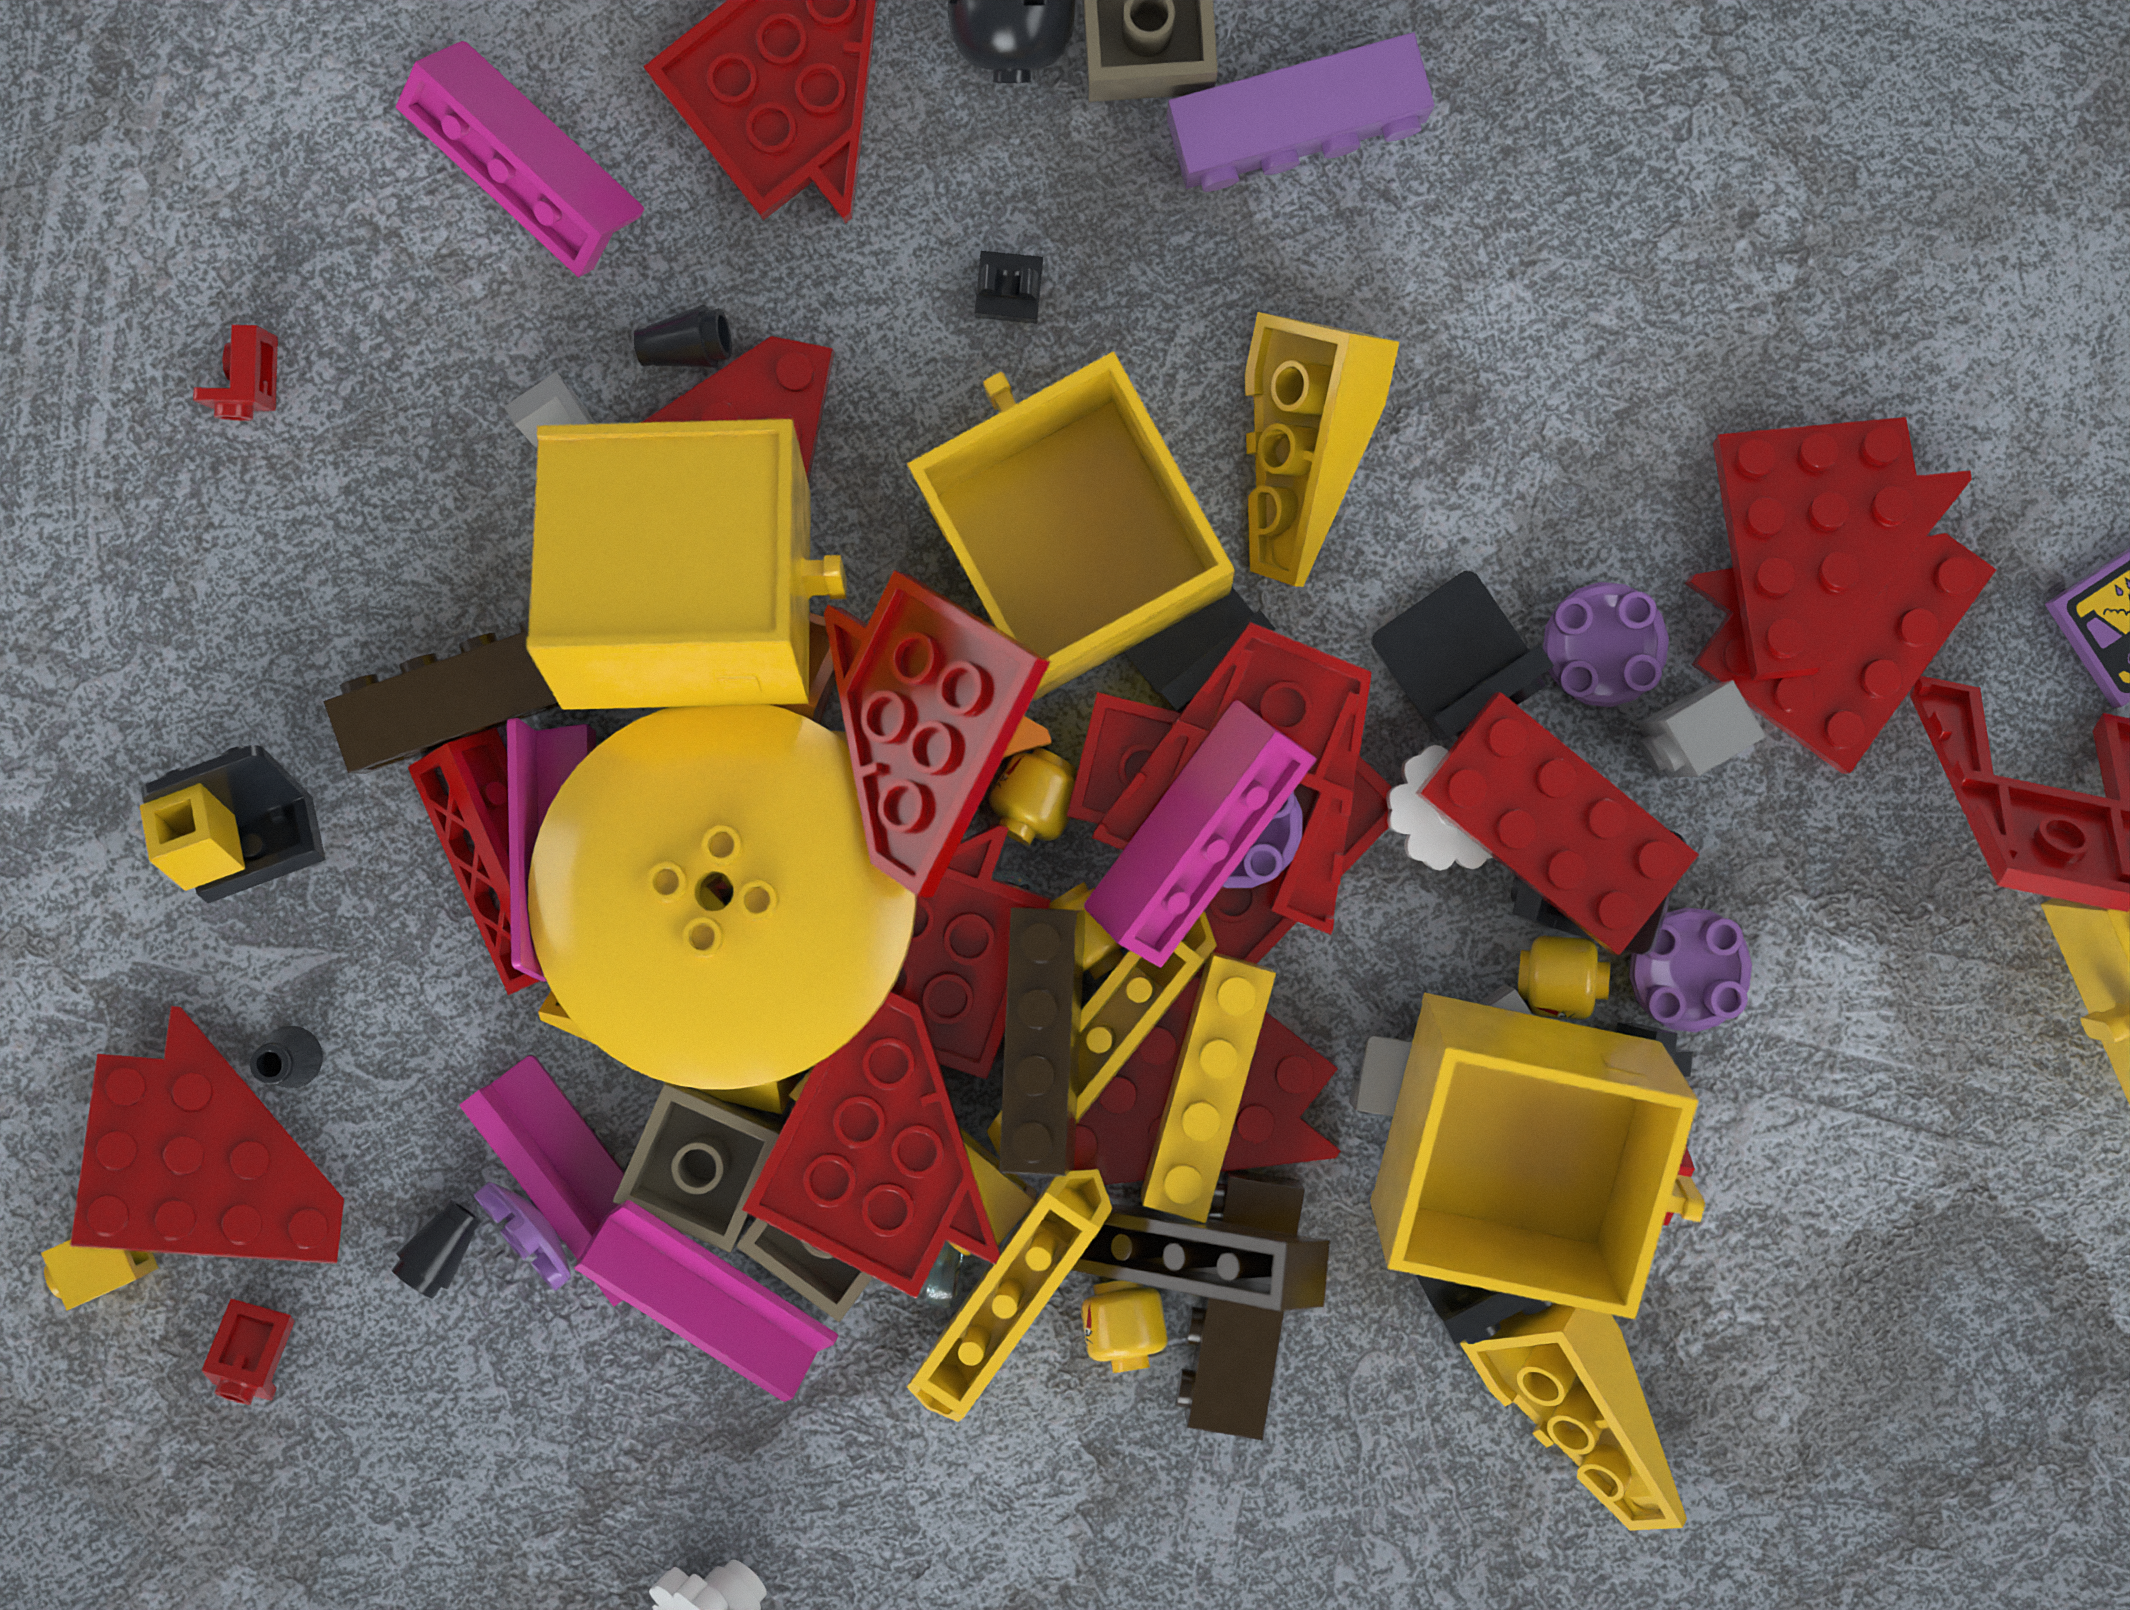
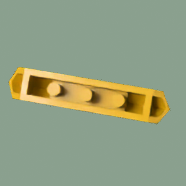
M1204 911L1161 968L1129 950L1081 1010L1076 1124L1216 948L1217 945ZM1002 1111L987 1130L999 1157Z
M1098 1169L1070 1171L1066 1176H1054L1000 1249V1257L996 1265L990 1263L951 1318L906 1386L928 1410L957 1422L965 1417L1098 1233L1113 1209Z

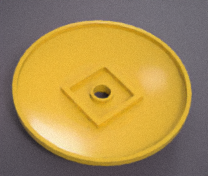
M773 705L668 707L639 718L615 732L578 764L558 791L539 830L532 854L528 880V911L536 955L551 990L571 1020L592 1042L611 1057L633 1070L657 1080L700 1089H737L760 1086L782 1080L809 1069L848 1043L874 1016L895 984L908 953L917 908V896L870 862L848 744L830 730L809 718ZM715 873H723L732 882L733 897L725 908L711 911L701 902L700 887L708 876Z

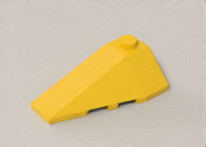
M1257 312L1245 370V396L1254 397V432L1246 433L1247 454L1255 455L1256 488L1248 496L1250 572L1295 587L1304 586L1386 405L1399 341Z
M1553 1303L1540 1312L1524 1315L1521 1310L1500 1321L1501 1329L1484 1341L1475 1344H1467L1466 1340L1460 1342V1345L1489 1391L1505 1407L1514 1402L1536 1424L1532 1434L1546 1448L1556 1443L1579 1466L1577 1479L1630 1531L1683 1528L1687 1520L1683 1505L1623 1334L1611 1314Z

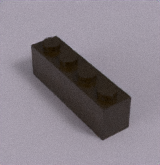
M530 618L518 623L521 633L497 640L495 633L479 635L459 643L461 654L438 661L436 653L426 654L399 664L402 674L380 682L377 674H369L340 684L342 695L323 702L348 773L367 774L436 750L448 742L492 728L497 729L506 726L508 719L519 718L523 720L561 707L527 649Z
M1030 907L1011 908L999 1173L1066 1176L1074 1169L1086 910Z
M1243 1170L1225 1171L1223 1184H1216L1207 1219L1297 1235L1305 1189L1300 1180ZM1205 1296L1202 1308L1191 1307L1186 1344L1196 1346L1192 1370L1184 1368L1180 1370L1175 1406L1185 1408L1187 1428L1263 1441L1284 1311Z
M1114 1204L1104 1224L1071 1269V1271L1277 1311L1324 1307L1330 1240L1209 1219L1206 1220V1223L1167 1212Z

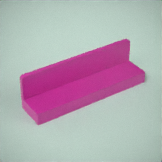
M460 41L415 61L395 108L578 278L595 268L614 232L641 217L644 207L467 42Z
M1238 700L1234 701L1086 900L1084 909L1118 944L1161 968L1317 759L1296 742L1265 722L1246 705Z
M519 718L507 720L511 962L513 968L542 982H547L536 955L530 929L528 880L532 854L541 825L561 786L578 764L596 748V730L588 724H580L536 731Z
M529 1055L493 1083L479 1089L459 1106L578 1260L604 1216L619 1205L613 1202V1199L625 1172L537 1057ZM597 1284L613 1307L623 1301Z
M630 1200L624 1201L604 1216L574 1266V1269L783 1402L793 1399L817 1352L834 1345L838 1338L837 1333Z

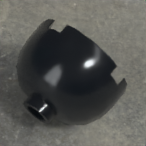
M948 0V19L951 37L959 53L968 62L977 67L993 70V82L1029 83L1031 82V70L1050 66L1064 54L1073 33L1075 0Z

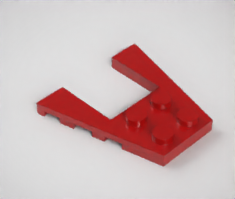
M1249 622L1096 826L1092 838L1124 850L1197 752L1201 743L1205 741L1231 704L1238 700L1317 759L1299 783L1319 792L1303 827L1302 838L1295 856L1286 867L1270 909L1282 916L1331 935L1335 921L1334 912L1338 886L1341 881L1348 820L1351 815L1354 795L1353 786L1358 755H1360L1372 672L1263 626Z
M1920 676L1910 691V698L1997 886L2128 913L2130 911V718L2103 713L2092 730L2105 797L1994 775L1980 687Z

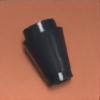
M700 305L648 325L646 328L636 329L634 331V348L637 359L643 367L654 365L715 368L719 360L731 357L732 338L723 310L720 308L709 310L707 306Z
M285 1026L272 1032L259 1049L253 1053L250 1060V1069L253 1076L262 1083L274 1084L285 1088H299L310 1083L318 1075L323 1062L322 1048L317 1038L308 1030L298 1026ZM278 1056L281 1058L282 1064L279 1063Z
M450 1200L444 1210H441L396 1253L400 1259L392 1269V1272L417 1292L433 1299L441 1287L444 1289L449 1288L475 1234V1230L482 1221L465 1207Z

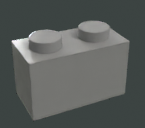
M1734 681L1700 686L1637 724L1644 738L1638 741L1643 756L1655 772L1659 773L1664 770L1668 778L1699 777L1766 737Z

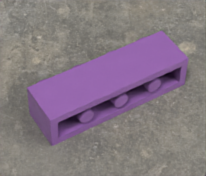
M1415 32L1170 99L1168 100L1166 119L1186 189L1201 185L1204 192H1211L1234 185L1239 181L1238 174L1262 168L1264 175H1274L1288 171L1300 164L1299 157L1323 151L1324 158H1335L1349 154L1361 147L1360 141L1384 135L1386 142H1392L1410 137L1422 130L1420 124L1426 123L1435 105Z

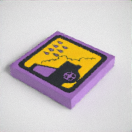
M2130 548L2045 603L2052 617L2112 708L2123 707L2130 702Z

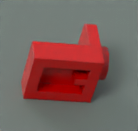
M231 324V342L225 344L222 356L223 371L227 380L230 381V388L194 387L193 401L214 409V418L222 420L252 421L254 411H276L278 336L257 325Z
M231 1298L201 1370L212 1384L217 1386L214 1393L224 1399L245 1405H251L254 1396L272 1401L277 1390L272 1379L295 1323L293 1317L286 1313Z

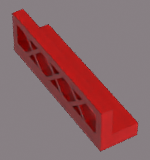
M492 728L448 742L409 765L408 770L508 995H511L540 982V980L513 968L511 962L508 756L497 729ZM439 766L449 785L448 796L444 794L434 771ZM464 828L469 831L475 844L474 854L469 851L464 840ZM489 886L494 888L500 901V911L494 908L488 894Z

